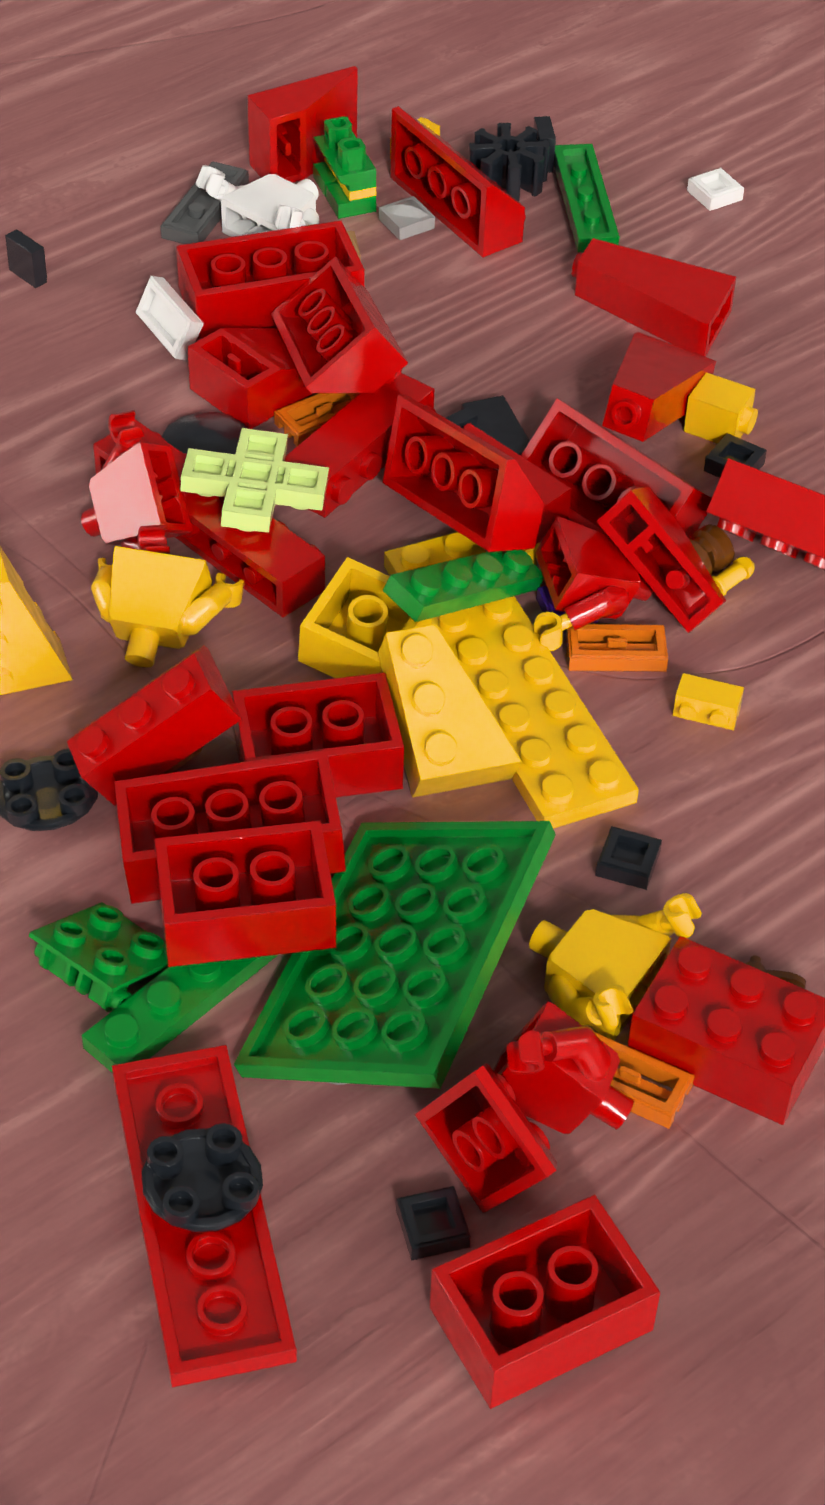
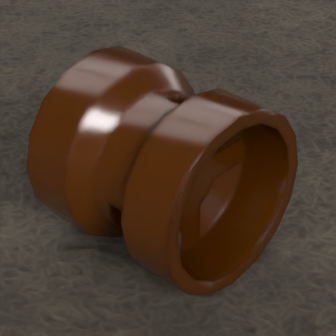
M704 525L691 535L689 540L710 575L712 572L722 571L734 561L735 552L733 544L728 535L722 529L716 527V525Z

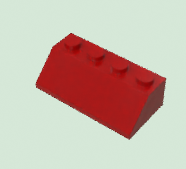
M401 107L392 108L390 178L411 196L416 197L437 219L481 257H486L523 242L524 222L526 219L525 207L426 125Z
M336 256L271 313L305 387L311 393H375L383 385L393 382L400 375L402 368L408 364L407 359L369 292Z
M398 395L382 483L488 552L535 549L539 527L542 522L544 502L517 461L411 397Z
M558 398L521 455L571 488L569 519L606 534L596 521L630 490L649 486L679 522L689 539L698 530L708 514L706 511L712 499L710 496Z

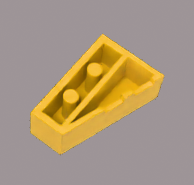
M0 546V695L73 680L61 640L44 619L42 610L28 594L22 579Z
M437 625L385 633L378 656L382 673L385 672L404 744V766L412 798L512 779L522 761Z

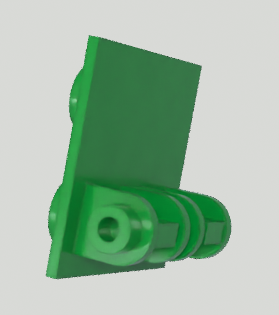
M103 902L29 933V937L38 943L34 954L39 958V965L62 979L68 986H75L76 991L80 994L86 995L89 993L88 998L100 1005L106 1012L113 1011L132 996L127 991L130 984L168 967L166 944L163 939L154 933L142 929L124 917L119 909L106 905Z

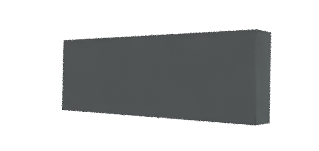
M214 161L209 165L225 174L224 180L234 186L249 183V171L246 169ZM195 182L161 225V238L182 244L203 242L222 218L221 202L210 196L205 189L197 187Z

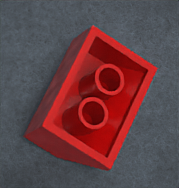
M203 645L79 730L67 740V744L81 778L116 806L114 781L163 774L241 721L242 718L209 649Z

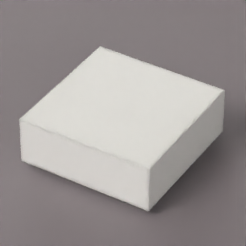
M722 168L689 178L687 191L711 211L743 200L744 187Z

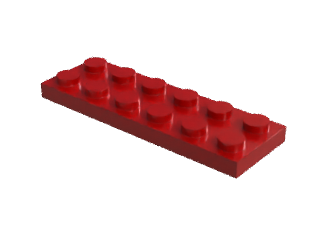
M227 1045L112 1065L113 1080L172 1388L297 1362V1349L261 1193L256 1206L240 1222L218 1231L193 1232L170 1225L153 1212L143 1195L142 1170L147 1160V1149L150 1143L158 1137L172 1136L186 1129L211 1128L216 1124L226 1123L239 1129L242 1134V1142L250 1147Z

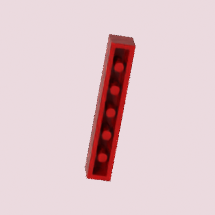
M135 419V426L141 427L144 432V437L140 439V442L171 446L181 483V474L187 454L176 449L165 441L159 433L151 431ZM111 434L93 443L96 474L103 470L104 463L116 445ZM183 492L193 532L176 536L175 538L235 583L239 579L244 580L243 589L282 618L325 590V555L315 545L307 543L289 530L283 522L272 518L269 533L259 531L247 532L237 528L221 526V516L225 497H205L197 493Z

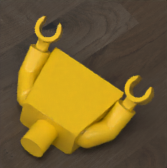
M115 546L113 564L107 565L106 558H99V571L91 585V591L101 618L111 624L117 638L129 641L125 660L135 666L147 668L154 665L158 646L176 649L183 648L188 637L197 634L224 607L234 608L239 606L242 602L244 580L239 579L237 583L228 584L225 583L226 575L219 572L216 574L215 584L212 585L206 560Z
M687 893L678 894L669 899L664 905L663 910L641 916L609 915L595 909L586 910L568 932L546 920L541 921L531 936L529 949L548 958L544 989L551 1002L579 1024L589 1025L599 1034L615 1040L632 1018V1014L669 955L672 940L669 936L675 932L678 937H690L695 930L691 919L700 918L702 912L694 897Z

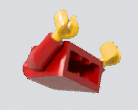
M556 516L546 535L540 537V543L536 544L535 549H523V551L530 555L536 566L537 558L555 610L565 612L561 616L553 612H542L534 621V633H539L540 644L547 646L550 651H554L562 645L563 630L572 627L575 631L601 618L617 619L623 615L633 598L646 601L652 595L653 590L607 534L568 519Z

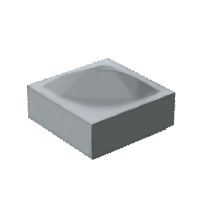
M414 196L379 207V220L399 240L435 228V216Z

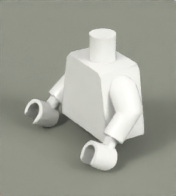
M203 165L200 170L196 186L205 189L210 196L221 202L222 233L230 237L319 224V215L316 212V200L319 197L317 186L310 179H303L294 184L278 175L268 174L249 184L234 186L224 180L225 174L216 168Z

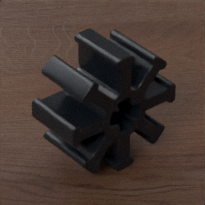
M498 123L497 136L486 132L484 128L475 132L474 143L469 144L468 160L491 180L495 181L497 185L506 189V192L515 200L519 201L520 188L532 193L534 197L542 193L543 182L547 181L550 145L548 140L537 142L538 130L530 126L525 127V131L515 137L511 136V123Z

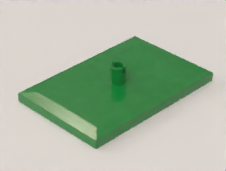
M550 821L361 823L345 853L346 872L335 873L331 879L336 902V948L292 953L234 1063L242 1078L441 1089L556 836Z

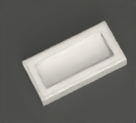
M151 276L137 307L136 314L175 359L188 360L187 346L196 342L204 323L163 277Z

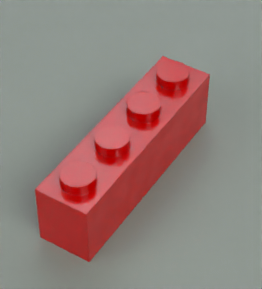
M400 373L393 382L383 385L375 393H360L287 454L285 462L329 467L323 510H308L326 518L339 505L347 503L352 494L368 480H373L386 465L398 395H407L436 412L434 409L435 389Z

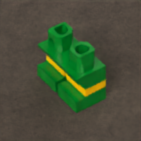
M342 116L326 119L324 121V135L314 137L315 143L325 157V162L313 164V178L338 219L376 212V168L366 153L365 144L361 138H356L348 117Z

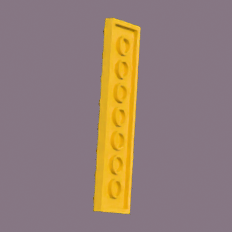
M456 532L385 551L384 567L388 574L392 575L486 551L467 537ZM515 596L432 618L431 625H437L520 757L522 763L513 775L512 781L536 821H550L554 829L637 803L639 791L637 785L548 647L540 644L539 633H534V625Z

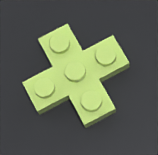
M242 428L236 454L188 448L181 474L180 491L197 493L205 497H225L221 516V526L237 528L247 532L259 531L269 533L275 504L291 506L299 510H323L329 467L285 462L288 434Z

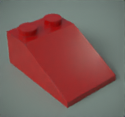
M488 1063L479 1067L415 1114L483 1213L557 1171V1161L549 1151L550 1144L546 1135L535 1123L527 1120L515 1102V1093L509 1082L502 1075L494 1073Z

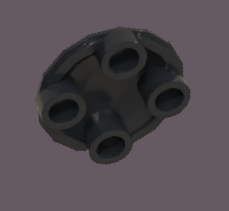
M197 412L180 417L168 425L162 437L176 449L186 454L188 448L236 454L241 429L246 428V426L230 415L217 412Z
M63 749L54 755L38 756L29 760L11 759L0 768V816L14 827L30 831L56 830L73 824L86 815L98 798V791L81 778L70 749Z
M226 1123L216 1124L211 1128L186 1129L172 1136H161L154 1139L147 1149V1160L142 1170L143 1195L153 1212L170 1225L193 1232L218 1231L240 1222L256 1206L263 1188L260 1162L251 1148L242 1142V1134L239 1129Z

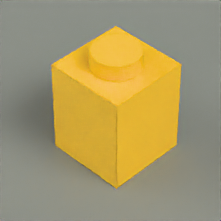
M706 372L688 397L684 432L717 444L727 433L741 438L743 433L749 435L758 415V409L753 408L756 389Z

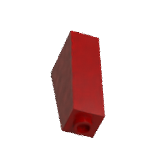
M595 238L591 240L583 253H577L571 273L572 277L576 278L575 296L672 345L705 357L732 311L736 276Z
M634 333L613 382L602 426L644 442L686 414L689 395L706 372L713 374L716 361L643 333Z

